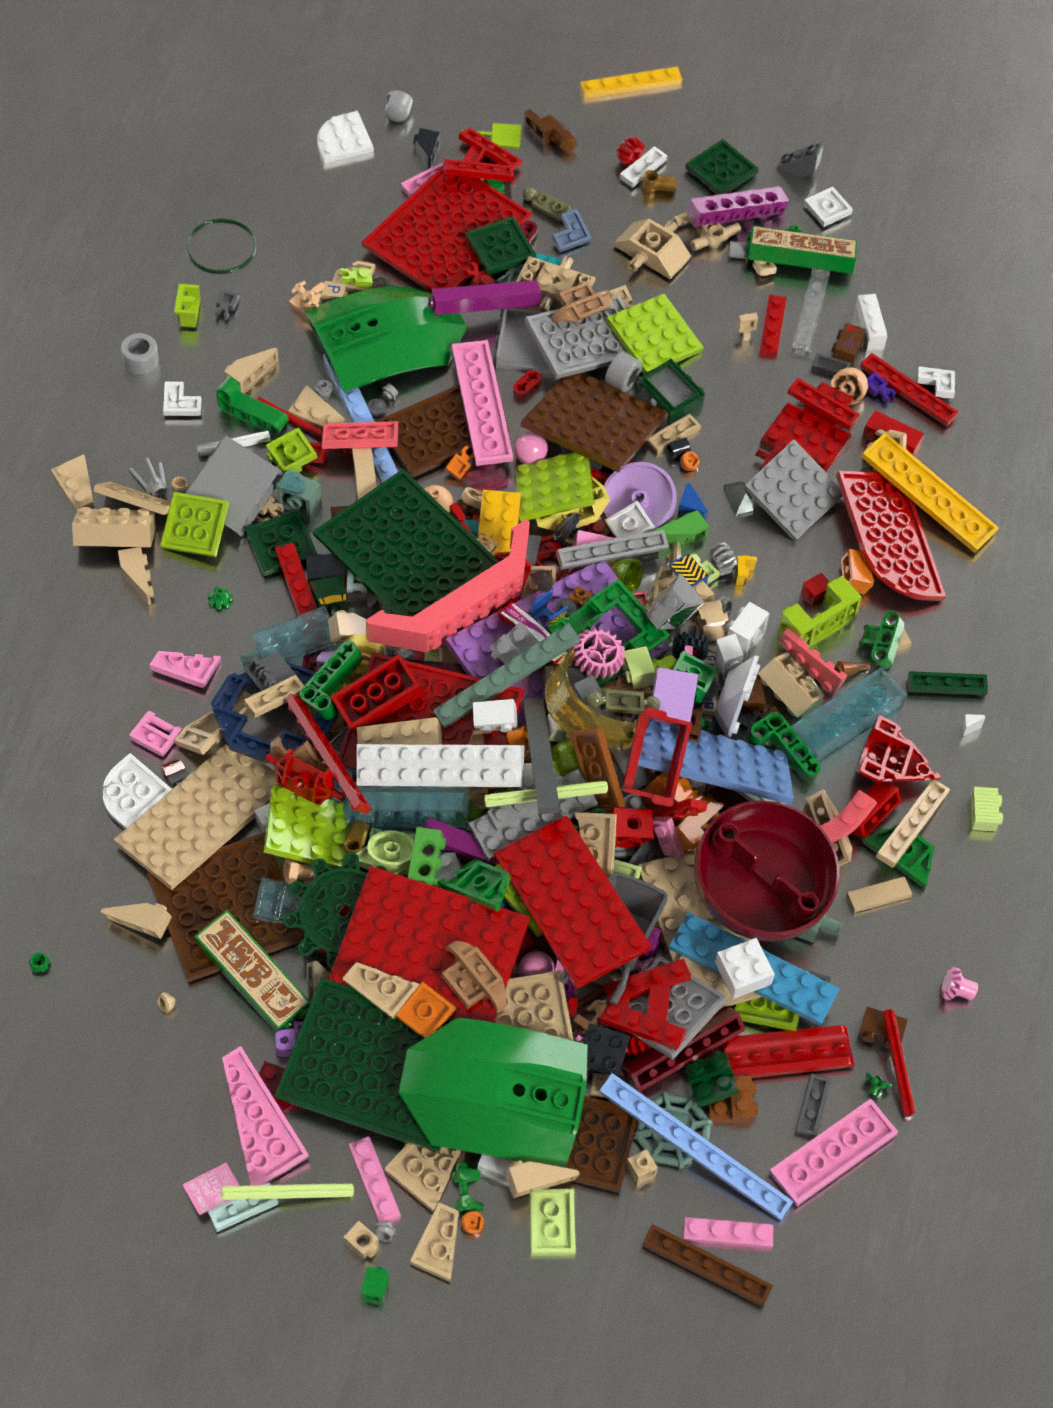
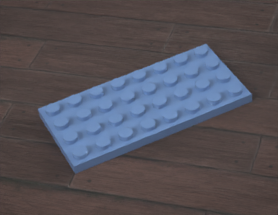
M649 719L638 766L668 773L679 726L655 722L653 719ZM637 722L633 723V732H634V733H635V729H636ZM701 730L698 742L688 740L680 777L789 805L792 804L794 796L788 758L783 751L768 749L762 745L749 744L742 740L729 739L723 735L710 734L704 730Z

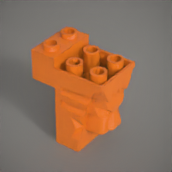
M662 772L642 791L663 796L668 773ZM680 777L674 803L690 798L707 803V811L698 813V816H688L684 820L673 821L685 853L697 848L704 833L703 830L720 815L718 811L724 805L711 797L706 798L700 791L691 786L687 778ZM641 796L642 800L651 810L664 806L653 803L650 798Z

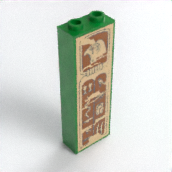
M752 226V232H748L745 252H749L748 259L853 274L856 262L857 240Z
M228 910L194 936L195 943L275 1032L290 1030L295 1020L298 1018L303 1019L306 1016L311 1004L309 999Z

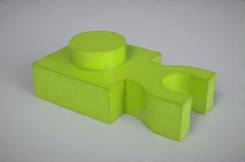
M341 268L339 274L343 276L341 284L353 282L354 286H372L373 281L370 269L352 268V271Z

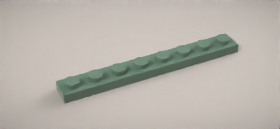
M568 623L434 709L435 715L443 727L447 728L472 712L473 702L489 701L579 643L580 638Z

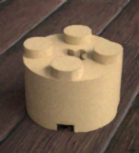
M720 600L706 602L691 616V621L695 622L696 628H693L694 634L695 632H698L699 635L703 634L704 637H707L708 642L726 637L728 634L726 624L729 623L727 613L722 611Z

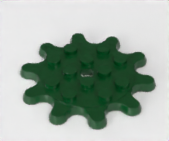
M349 852L344 856L343 864L337 869L330 868L322 858L315 859L312 863V870L315 875L314 880L308 884L295 881L288 888L289 893L299 900L300 906L297 911L284 916V925L287 928H301L304 931V939L298 945V952L302 956H309L317 949L326 951L328 957L327 965L330 969H333L368 872H362L359 869V857L353 852ZM381 865L375 867L384 871H388L386 867ZM346 906L349 908V913L345 917L338 915L340 907Z

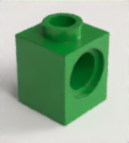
M381 1266L367 1267L361 1289V1300L383 1304L390 1279L389 1271H386Z

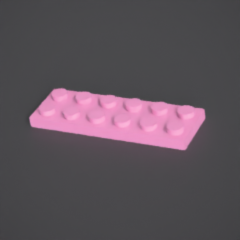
M869 1099L771 1168L769 1173L797 1207L894 1138L898 1131L872 1099Z

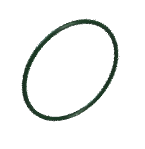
M225 218L212 219L198 225L189 234L186 242V251L191 261L204 270L217 273L230 272L243 267L251 260L256 250V240L252 231L238 221ZM216 221L233 222L241 225L250 233L254 244L253 251L250 257L237 267L226 270L209 269L198 264L192 258L189 252L191 236L197 229L208 223Z

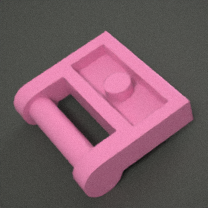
M148 711L129 734V738L164 757L174 744L175 737L183 728L175 727L156 717L155 713ZM153 723L154 725H156V726L162 728L163 730L169 732L170 735L168 736L167 734H165V733L159 731L158 729H156V728H154V727H152V726H150V725H148V724Z

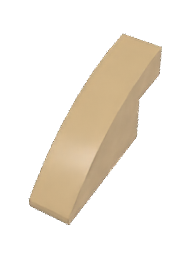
M352 448L357 499H360L376 488L371 448Z

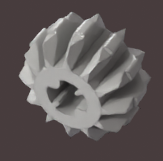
M725 542L718 543L708 549L710 562L720 572L721 576L727 575L737 568V560L733 550Z

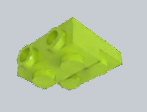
M299 427L266 444L268 451L266 456L269 462H275V467L280 469L283 474L288 469L294 472H301V466L318 458Z

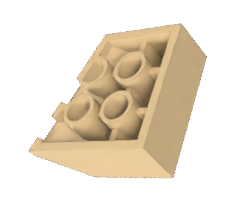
M788 651L775 657L758 674L761 677L762 683L774 691V696L779 701L785 703L788 712L798 718L824 697V694L811 677L805 676L803 665L795 662L792 658L793 655Z

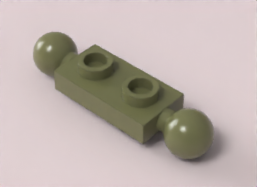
M528 187L523 191L524 199L526 201H533L532 207L559 222H562L561 214L571 209L570 205L543 190L538 195L532 187Z
M605 689L603 696L597 691H592L587 695L588 705L598 707L603 704V711L639 714L640 711H644V708H660V700L655 696H649L644 699V692Z

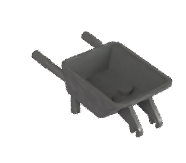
M618 872L613 873L609 877L610 883L648 940L667 903V893L638 878ZM639 956L618 967V969L622 970L620 981L609 1000L611 1004H618L626 988L629 974H636L635 964ZM563 970L559 981L566 984L569 976Z

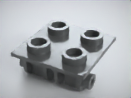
M278 651L262 659L252 655L248 658V665L243 667L260 691L296 675Z

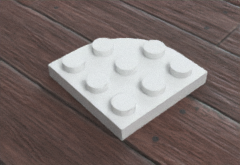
M358 111L332 117L319 130L317 137L318 150L324 164L374 152V147Z
M129 753L108 773L103 784V801L108 814L121 827L126 829L172 789Z

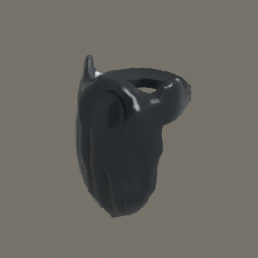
M574 513L567 516L554 529L553 539L555 542L560 543L561 549L572 547V542L567 538L569 536L573 538L574 534L572 532L579 523L580 514Z

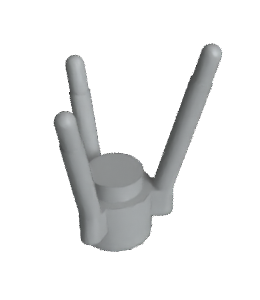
M147 457L146 462L152 479L149 480V485L142 480L133 468L129 470L149 495L152 494L155 497H160L168 489L163 466L159 462L161 478L159 479V477H156L152 464Z

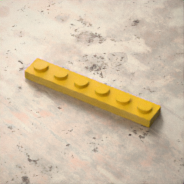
M678 67L581 81L580 87L585 99L681 84L682 77Z

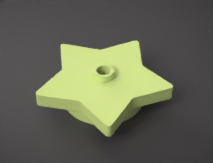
M371 828L368 846L356 853L359 857V867L369 870L370 866L376 867L381 865L386 867L388 872L400 876L408 875L415 834H405L394 830L381 831ZM423 868L420 874H427L429 868Z

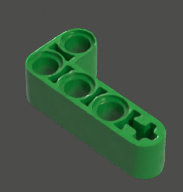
M226 377L216 390L217 404L221 410L271 434L278 435L289 420L284 412L241 393L240 384L233 377Z
M346 641L341 644L300 691V697L305 705L325 720H330L337 714V707L330 696L362 661V653L353 641Z
M777 712L770 713L751 727L747 736L750 744L762 745L771 740L778 750L785 753L789 765L801 780L811 783L817 778L821 771L820 763L781 714ZM769 722H774L777 727H773ZM754 732L760 733L762 737H757ZM782 737L787 738L789 742H784ZM794 753H799L802 758L796 757Z

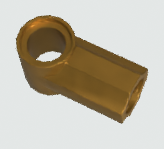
M648 170L644 173L641 188L648 194L655 193L656 190L676 192L677 178L659 176L656 171Z
M357 820L352 823L349 836L344 842L345 854L349 852L357 853L365 847L370 831V825L365 821Z

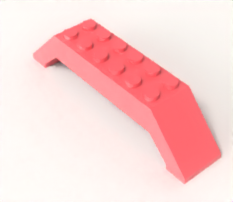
M528 519L511 528V550L508 557L413 617L386 614L383 610L379 611L366 620V639L372 643L428 652L431 649H437L447 637L473 625L479 618H485L490 611L495 608H501L509 599L518 597L523 587L530 526Z

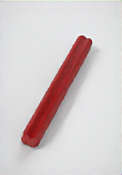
M887 1009L883 1011V1018L903 1114L906 1116L915 1113V1107L895 1012L893 1009Z

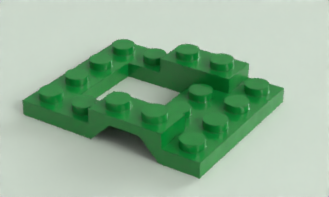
M619 579L591 597L575 613L569 617H562L546 629L550 634H553L569 623L575 633L579 635L586 629L590 631L593 628L592 625L599 621L602 615L616 607L639 632L637 636L622 645L624 651L647 646L648 652H651L670 636L665 629H657L646 615L647 609ZM591 643L585 645L584 649L591 647ZM571 647L567 651L569 653V658L572 660L573 653H571ZM612 657L605 660V663L611 662ZM620 667L619 671L610 678L606 676L602 680L598 676L595 680L599 687H602L608 681L615 680L627 670H623Z

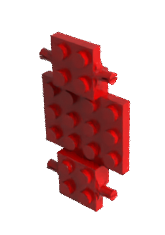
M822 381L816 388L847 407L853 402L854 397ZM787 402L760 441V444L772 449V451L766 453L758 449L755 456L765 460L760 467L761 471L790 442L795 440L827 473L850 441L852 434L838 428L839 424L807 405H804L802 410Z

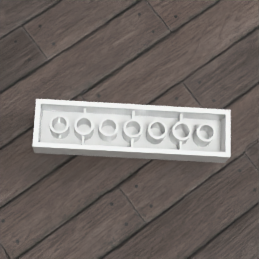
M357 744V786L524 787V745Z

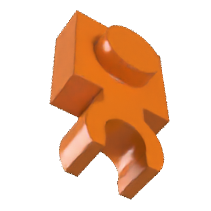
M468 446L461 449V456L456 453L444 468L458 481L471 466L467 461L474 458V453L470 456L466 454Z

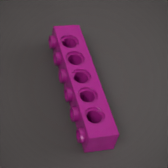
M781 186L692 198L686 213L694 226L784 214L789 199Z

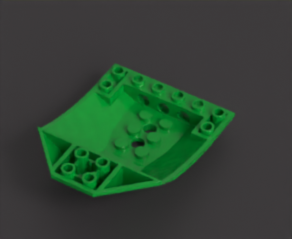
M385 286L360 291L304 311L343 393L374 381L412 370L443 365L448 367L453 357L452 344L460 343L467 329L461 314L434 315L433 309L429 307L428 303L431 293L407 286ZM371 320L378 322L374 327L368 326V322ZM353 327H359V328H360V329L357 330V331H352V330H351Z
M456 1018L407 1049L398 1094L431 1146L472 1152L515 1162H535L566 1168L579 1127L587 1084V1044L503 1024ZM515 1084H520L524 1088V1094L521 1097L513 1093ZM537 1089L544 1092L545 1099L543 1101L536 1099L535 1091Z

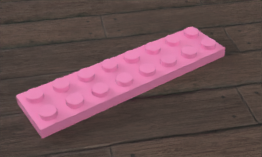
M488 340L452 344V353L476 466L513 461V453Z

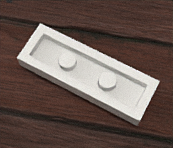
M654 146L620 173V179L633 188L643 180L646 171H654L667 160V155Z

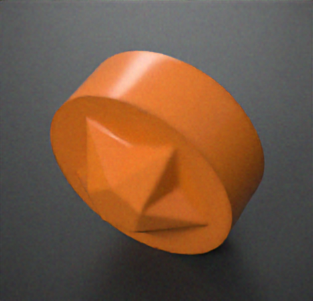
M692 451L684 453L680 458L681 466L687 471H693L699 466V457Z
M469 1211L462 1216L461 1227L466 1233L476 1234L483 1229L484 1219L479 1212Z

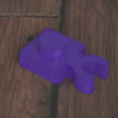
M876 372L867 378V391L874 397L879 394L884 403H888L890 399L887 395L894 398L896 392L891 388H887L888 382Z

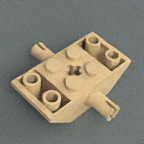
M651 219L633 222L613 243V246L633 257L627 264L628 268L633 272L637 271L644 263L669 279L691 258L679 236L673 233L677 229V225L675 222L672 223V220H669L664 227Z
M529 256L516 282L537 280L541 290L540 305L537 310L539 313H542L543 310L548 312L550 307L556 309L563 307L557 298L559 292L587 281L592 288L596 277L571 270L570 267L573 264L571 257L566 262L567 256H564L558 266Z

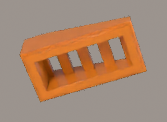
M526 723L507 733L509 745H524V749L529 747Z

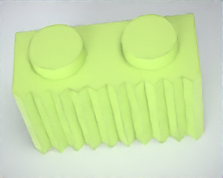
M647 646L624 651L625 658L622 669L627 670L625 671L627 683H631L635 690L654 685L656 672Z
M973 787L971 792L972 830L995 832L998 826L1002 825L1003 814L999 813V807L1002 805V795H998V788Z

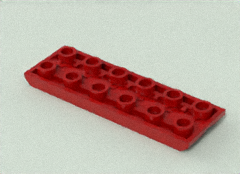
M845 1025L735 1036L722 1044V1050L728 1056L734 1076L757 1078L855 1066Z

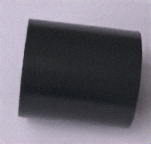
M686 437L667 443V450L672 459L691 451L690 443Z

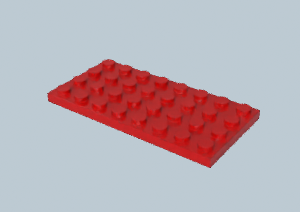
M567 815L494 852L495 859L500 867L509 873L510 883L576 989L651 950V944Z

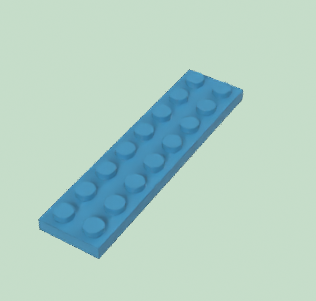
M688 912L671 941L669 950L721 975L715 964L717 953L747 941ZM763 950L775 975L771 985L753 992L821 1026L840 988Z

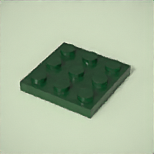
M724 139L687 162L685 166L690 173L717 195L728 194L756 175L759 169Z
M514 216L468 231L465 234L466 239L488 276L524 264L529 256L536 258L535 251Z
M299 511L245 527V533L263 576L282 571L275 552L276 547L294 543L301 565L306 563V555L317 554Z

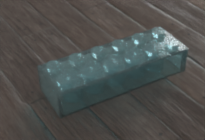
M881 667L793 724L791 728L818 762H820L872 728L879 715L887 718L902 708L907 694Z
M358 786L372 808L368 814L354 811L350 807V800L347 797L343 802L344 815L350 828L353 822L361 820L370 825V829H416L417 827L421 828L423 823L426 824L428 819L432 818L460 830H470L469 823L471 822L472 806L468 788Z

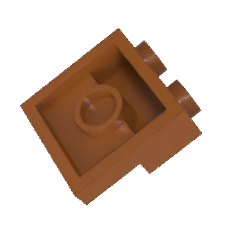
M734 1076L739 1094L708 1104L709 1120H712L713 1123L753 1122L754 1115H758V1103L753 1102V1095H756L757 1087L756 1082H752L751 1076Z

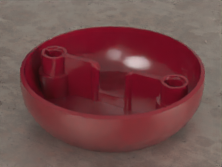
M773 801L745 802L722 812L709 824L697 846L694 860L696 888L710 914L732 932L748 939L757 938L758 941H784L802 935L813 928L829 911L839 886L840 870L838 857L833 844L824 830L812 818L798 809Z

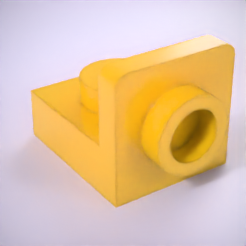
M749 555L737 557L735 585L743 586L745 578H748L749 570L755 569L757 557Z

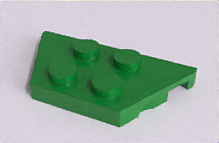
M899 824L894 825L890 829H883L878 834L870 837L867 836L865 840L862 839V843L878 853ZM917 835L894 867L925 889L928 884L935 847Z
M477 861L469 865V867L455 872L456 877L445 881L444 878L438 881L440 888L466 896L475 903L498 911L511 878L508 872Z

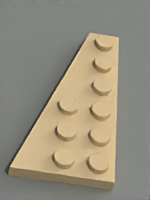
M408 1143L384 1168V1171L434 1213L461 1154V1150L442 1147L440 1153H436Z

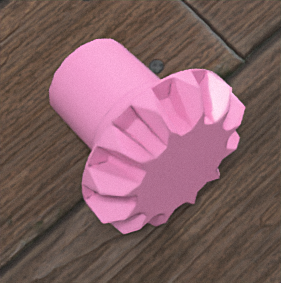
M952 967L951 970L947 971V975L944 976L941 988L943 998L947 1000H952L955 996L968 1000L975 998L978 984L965 979L962 976L961 969Z

